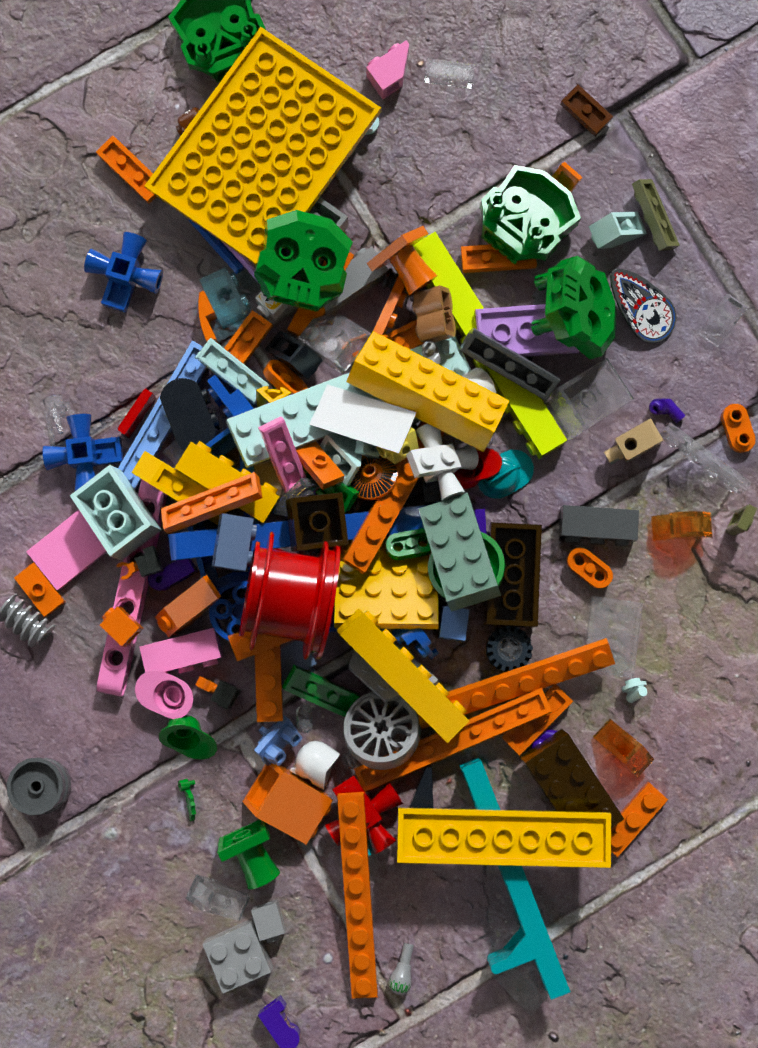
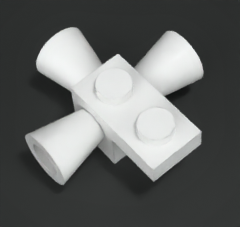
M430 424L419 427L416 430V434L425 448L411 450L406 454L414 477H424L426 483L438 481L441 501L465 494L466 492L455 477L454 472L458 469L473 470L477 467L479 457L475 447L467 445L455 450L453 444H442L441 431Z

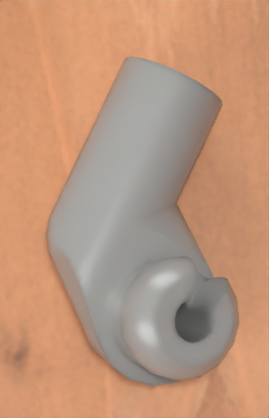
M426 341L422 346L423 357L440 365L441 358L435 342Z

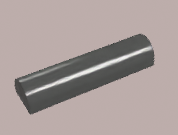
M475 328L469 331L461 345V352L547 401L560 382V378Z

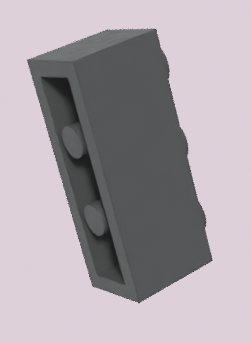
M563 505L560 508L559 538H565L567 543H580V539L590 540V544L605 545V541H615V546H630V542L634 543L638 540L639 510Z

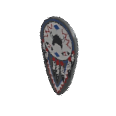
M614 269L610 275L613 296L631 330L642 341L650 343L663 341L675 328L677 319L676 310L671 300L661 290L640 275L629 270Z

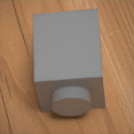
M278 899L253 906L251 913L259 941L267 940V943L280 940L282 938L281 935L285 934L286 926Z

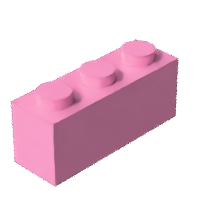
M214 628L139 647L145 672L158 670L168 673L178 670L179 674L193 671V666L203 663L204 668L217 665V659L224 658L218 633Z

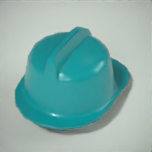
M512 449L501 453L502 467L500 471L490 478L480 480L478 483L479 489L483 494L493 499H501L525 486L531 480L534 473L533 462L526 453Z

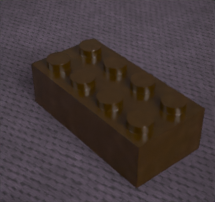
M491 522L489 524L488 536L493 538L502 550L505 560V572L499 585L501 596L485 601L484 625L538 627L542 525Z
M560 729L520 757L555 811L611 813V828L624 820L570 735L563 729Z

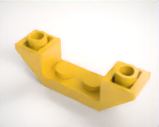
M144 451L131 472L178 502L208 490ZM219 515L208 520L218 525Z

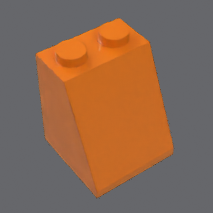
M271 763L269 766L264 765L242 802L256 818L307 845L308 841L317 833L318 825L323 816L329 813L333 799L324 791L282 765L277 766Z

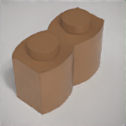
M439 285L414 293L412 307L417 315L415 331L420 341L424 343L426 341L439 342L455 337L456 326L452 314L453 304L449 288Z

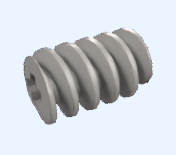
M17 594L12 595L0 608V622L5 621V627L7 628L13 627L12 632L14 634L21 633L20 639L22 641L28 640L29 647L42 644L56 626L53 624L46 628L47 618L39 622L40 612L31 615L30 612L33 606L29 605L25 609L22 608L25 600L21 599L15 602Z

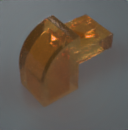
M686 511L651 516L653 541L712 538L711 512Z

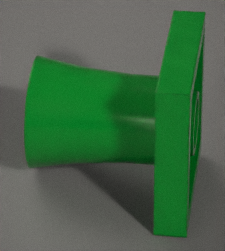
M260 819L220 837L217 853L221 862L234 856L237 857L248 889L264 886L280 874V870L274 864L262 844L270 839V825Z

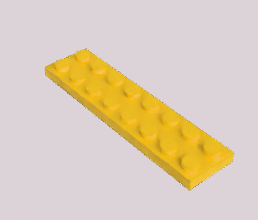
M398 808L397 863L611 868V813Z

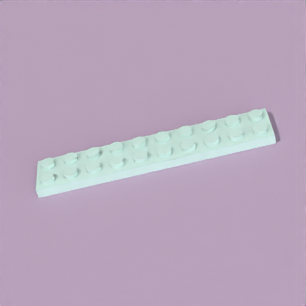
M456 336L435 342L439 350L441 366L460 376L471 371L463 352L460 351L461 347ZM423 345L410 349L411 351L423 356ZM349 373L231 417L226 420V423L245 467L248 468L270 459L258 427L278 417H282L285 420L295 449L325 438L327 434L334 433L309 425L327 384L379 401L382 400L347 383L346 381Z

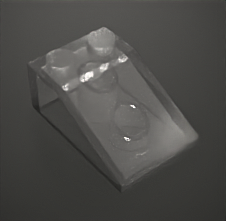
M608 358L556 388L547 401H543L570 441L634 398Z

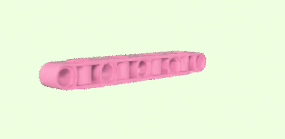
M141 479L138 496L145 506L149 504L155 505V512L152 516L161 528V508L165 507L168 495ZM160 532L124 558L123 562H133V558L137 553L144 554L142 549L150 546L157 548ZM123 566L113 608L115 609L117 606L123 608L126 602H132L134 611L130 615L140 624L149 585L148 576L141 577L140 571L133 573L131 578L122 580L121 577L127 575L129 571L126 566ZM107 634L97 681V692L123 697L137 636L127 647H121ZM117 651H120L123 655V661L120 665H115L112 661V656Z

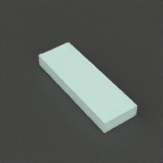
M212 338L206 342L195 356V359L235 391L239 389L253 405L257 402L256 390L269 386L267 382Z

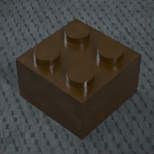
M342 492L295 497L285 500L292 552L321 549L324 541L328 542L329 548L335 545H349Z

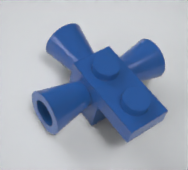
M124 232L121 254L113 251L111 258L94 249L89 250L85 259L84 272L105 274L109 280L101 301L103 306L126 313L136 284L155 294L158 293L163 279V270L141 268L137 260L147 243V240L142 236L131 232Z
M91 414L67 416L66 419L73 439L65 440L66 447L43 446L42 449L46 470L65 464L76 469L74 492L96 476L93 466L121 463L123 460L121 437L94 440L90 436Z

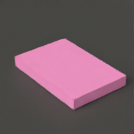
M80 510L76 511L26 551L57 591H60L107 553Z

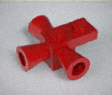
M355 775L332 789L336 796L338 793L364 792L367 836L374 854L383 851L396 841L379 823L382 820L380 813L404 804L390 782L372 800L366 794ZM338 819L325 824L339 847L341 842Z

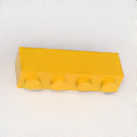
M200 441L197 445L190 442L175 466L176 470L208 490L251 474V472L244 468L241 472L233 468L234 462L223 455L218 459L210 454L212 449ZM266 482L263 486L261 485L263 498L238 507L262 523H265L280 499V496L276 494L278 489Z

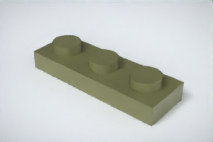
M639 179L632 184L635 191L634 196L641 205L644 220L650 227L656 247H658L659 251H667L680 246L653 180Z

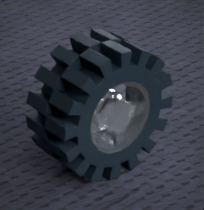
M506 626L497 629L489 636L486 644V655L489 662L496 669L504 672L527 665L532 657L531 652L533 650L530 637L518 627Z

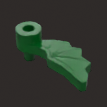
M183 779L178 781V788L180 792H185L190 821H194L196 805L190 786L195 785V780Z

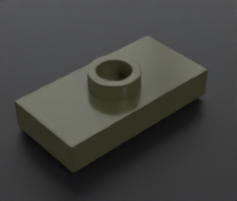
M749 504L736 510L726 528V532L732 536L747 532L753 523V517L758 508Z

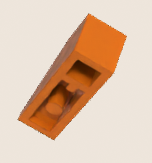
M207 575L202 577L155 616L159 628L166 633L168 638L192 625L221 595Z

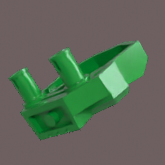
M180 0L168 16L172 28L182 42L180 47L189 69L203 72L214 78L217 83L224 78L259 28L265 29L260 15L253 13L250 0ZM233 19H238V20H239V21H238L237 23H235V24H234V23H231V21H232ZM201 32L205 33L203 37L197 36Z
M514 165L499 188L493 187L481 199L479 207L483 220L481 238L487 243L492 244L493 248L499 250L514 265L517 261L526 259H542L546 261L556 251L560 240L575 229L581 220L571 191L544 170ZM512 200H517L519 204L513 203ZM540 223L547 224V227L542 226Z
M295 210L267 219L265 222L264 250L260 251L254 277L261 285V292L266 295L268 300L318 312L326 304L339 298L343 293L347 275L343 267L353 242L330 218ZM281 250H288L290 256H283ZM318 259H324L326 266H321L318 263ZM300 273L303 282L294 280L293 278H295Z
M574 256L561 260L556 266L549 268L547 273L536 275L534 278L537 280L534 281L536 288L539 291L547 288L546 317L532 321L531 324L535 325L531 326L533 334L540 336L553 331L557 341L567 347L574 346L588 359L591 360L603 356L615 338L616 303L605 273L595 270V266L583 258Z

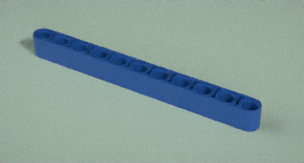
M428 505L402 508L386 536L424 528L419 508ZM369 512L345 514L348 540L354 539ZM288 521L254 524L257 525L256 537L254 541L250 540L249 551H254L256 541L260 542V547L266 548L270 532L274 533L273 549L291 547ZM217 529L168 534L171 561L213 556Z

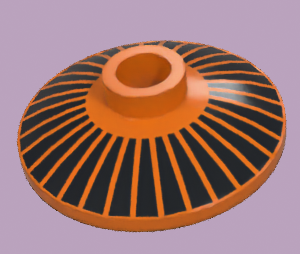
M380 454L379 458L371 459L366 457L361 460V467L350 485L359 491L358 497L361 499H379L387 495L395 487L399 476L398 467L387 458L381 457Z

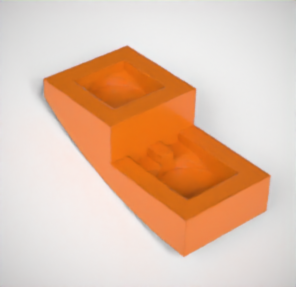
M203 290L199 292L198 300L201 328L206 341L212 338L218 343L209 322L217 319V316Z

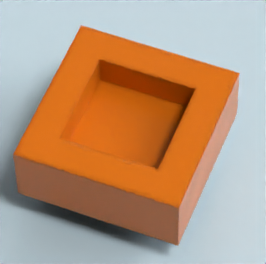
M563 162L552 175L554 179L571 191V193L583 178L566 162Z

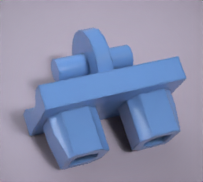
M283 715V721L273 724L269 730L263 726L258 730L263 737L257 742L259 745L254 751L267 766L271 763L280 766L286 759L283 748L287 744L292 747L297 746L302 740V736L290 719Z

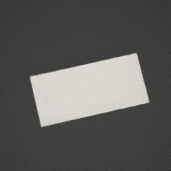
M327 384L309 425L399 453L416 412Z

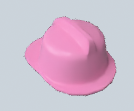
M152 670L142 674L136 682V698L141 705L167 718L176 719L187 715L192 708L194 700L192 690L187 683L163 671Z

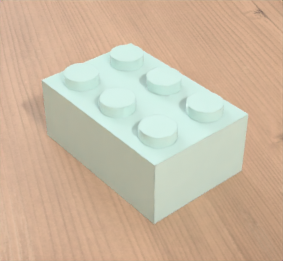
M112 465L106 467L70 495L110 557L123 560L161 531V528L122 470Z

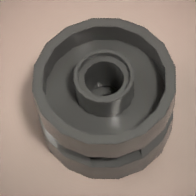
M28 758L18 763L10 772L7 780V796L11 804L19 812L28 815L49 814L60 809L68 800L71 791V778L67 769L60 762L50 758ZM37 782H40L41 789L39 791L36 788Z

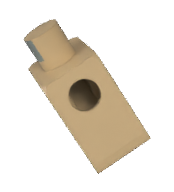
M650 418L615 438L614 442L616 445L604 451V454L610 465L623 458L627 463L661 445L663 439ZM632 441L636 447L628 450L625 444Z

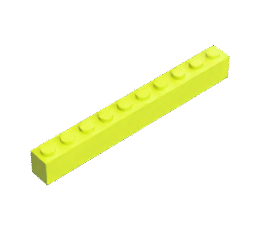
M434 232L420 240L413 247L425 263L438 275L425 287L429 289L441 285L449 288L453 304L452 314L456 330L462 336L460 339L462 344L472 328L476 329L475 309L484 308L437 233ZM473 359L476 368H482L491 377L496 392L509 400L504 412L506 414L510 413L515 420L512 422L519 435L523 434L528 441L526 446L533 456L537 455L541 459L565 444L567 441L565 435L540 397Z

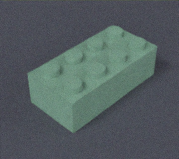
M468 493L419 508L444 595L451 612L501 596Z

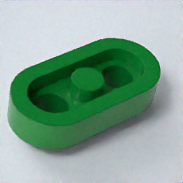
M424 528L394 533L388 537L385 545L386 554L393 560L415 558L431 553ZM423 541L427 545L425 547H422L418 543ZM395 546H400V547L402 548V550H401V551H395V550H394V547H395Z

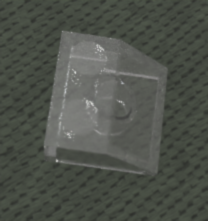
M334 311L312 319L298 337V340L306 343L324 363L344 375L357 358L371 333Z

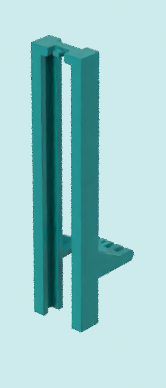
M475 758L460 764V769L475 808L480 810H500L482 761L479 758ZM498 865L521 926L502 949L488 954L487 961L492 973L499 974L534 960L545 990L548 992L551 1000L570 993L571 991L523 867Z

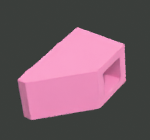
M407 40L401 44L393 45L382 57L373 58L366 67V77L382 99L403 87L409 55V43Z

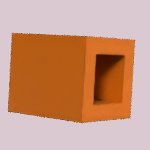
M118 606L115 609L111 607L102 616L104 621L100 624L121 647H127L144 629L129 613Z

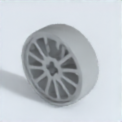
M370 692L357 699L349 708L343 724V735L349 752L358 762L371 769L388 770L404 764L414 754L420 741L421 727L417 712L401 696L396 700L385 703L374 692ZM376 705H384L381 716L377 712ZM388 707H396L393 710V712L387 717ZM372 708L375 718H372L365 710ZM400 712L407 714L405 717L394 720ZM362 716L369 723L358 722L356 720L358 717ZM410 723L412 725V729L409 730L407 727L403 725ZM383 727H386L387 732L382 731L381 734H378L377 729L382 730ZM354 728L366 730L364 732L352 735ZM396 734H404L407 737L404 742L395 743L393 741V737ZM370 737L361 748L356 746L355 742ZM375 742L374 755L366 754L365 752ZM381 745H386L389 756L379 757Z

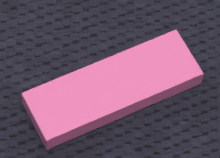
M278 417L258 427L283 492L288 494L307 484L308 480L285 420L282 417Z

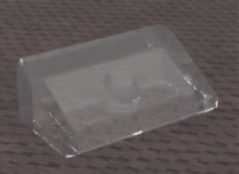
M427 58L424 83L472 89L475 64Z

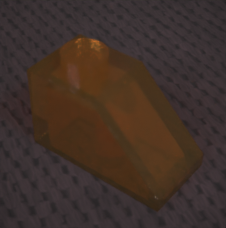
M611 719L593 736L605 750L636 778L655 760L641 743Z

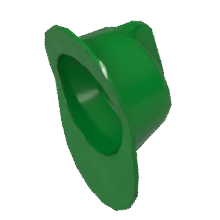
M189 715L176 719L169 718L167 727L159 733V741L164 746L192 759H209L217 752L215 740L201 730L200 723L196 718Z

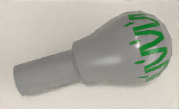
M404 943L400 962L397 963L389 979V988L396 995H404L411 988L410 960L414 947L412 944Z

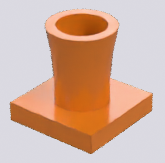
M424 226L401 235L367 262L372 272L391 263L401 278L409 296L418 292L438 276L413 247L429 234Z

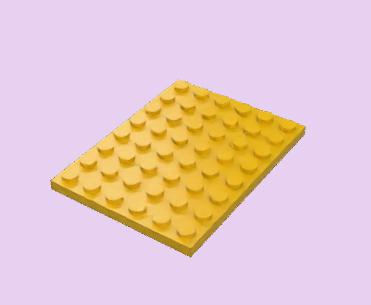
M260 27L144 186L148 191L256 265L260 251L264 250L266 220L295 210L309 213L380 115L382 109Z

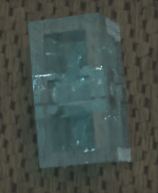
M225 267L199 279L222 329L247 318L249 315L247 309L251 307L245 294L240 296L236 289L240 284L234 272L229 274ZM227 293L231 300L226 301L223 295Z

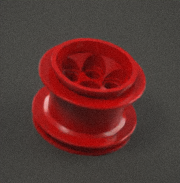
M270 532L266 548L260 547L259 541L255 543L239 636L244 637L245 632L251 633L249 644L251 651L255 647L258 634L303 641V658L307 660L310 653H315V659H321L334 608L340 566V546L335 545L333 550H329L328 542L324 541L318 557L273 549L274 533Z

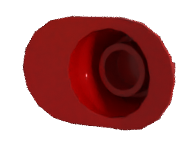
M487 447L484 452L475 448L479 457L477 467L473 470L458 469L454 472L463 489L473 488L480 480L490 478L500 471L502 458L498 452Z

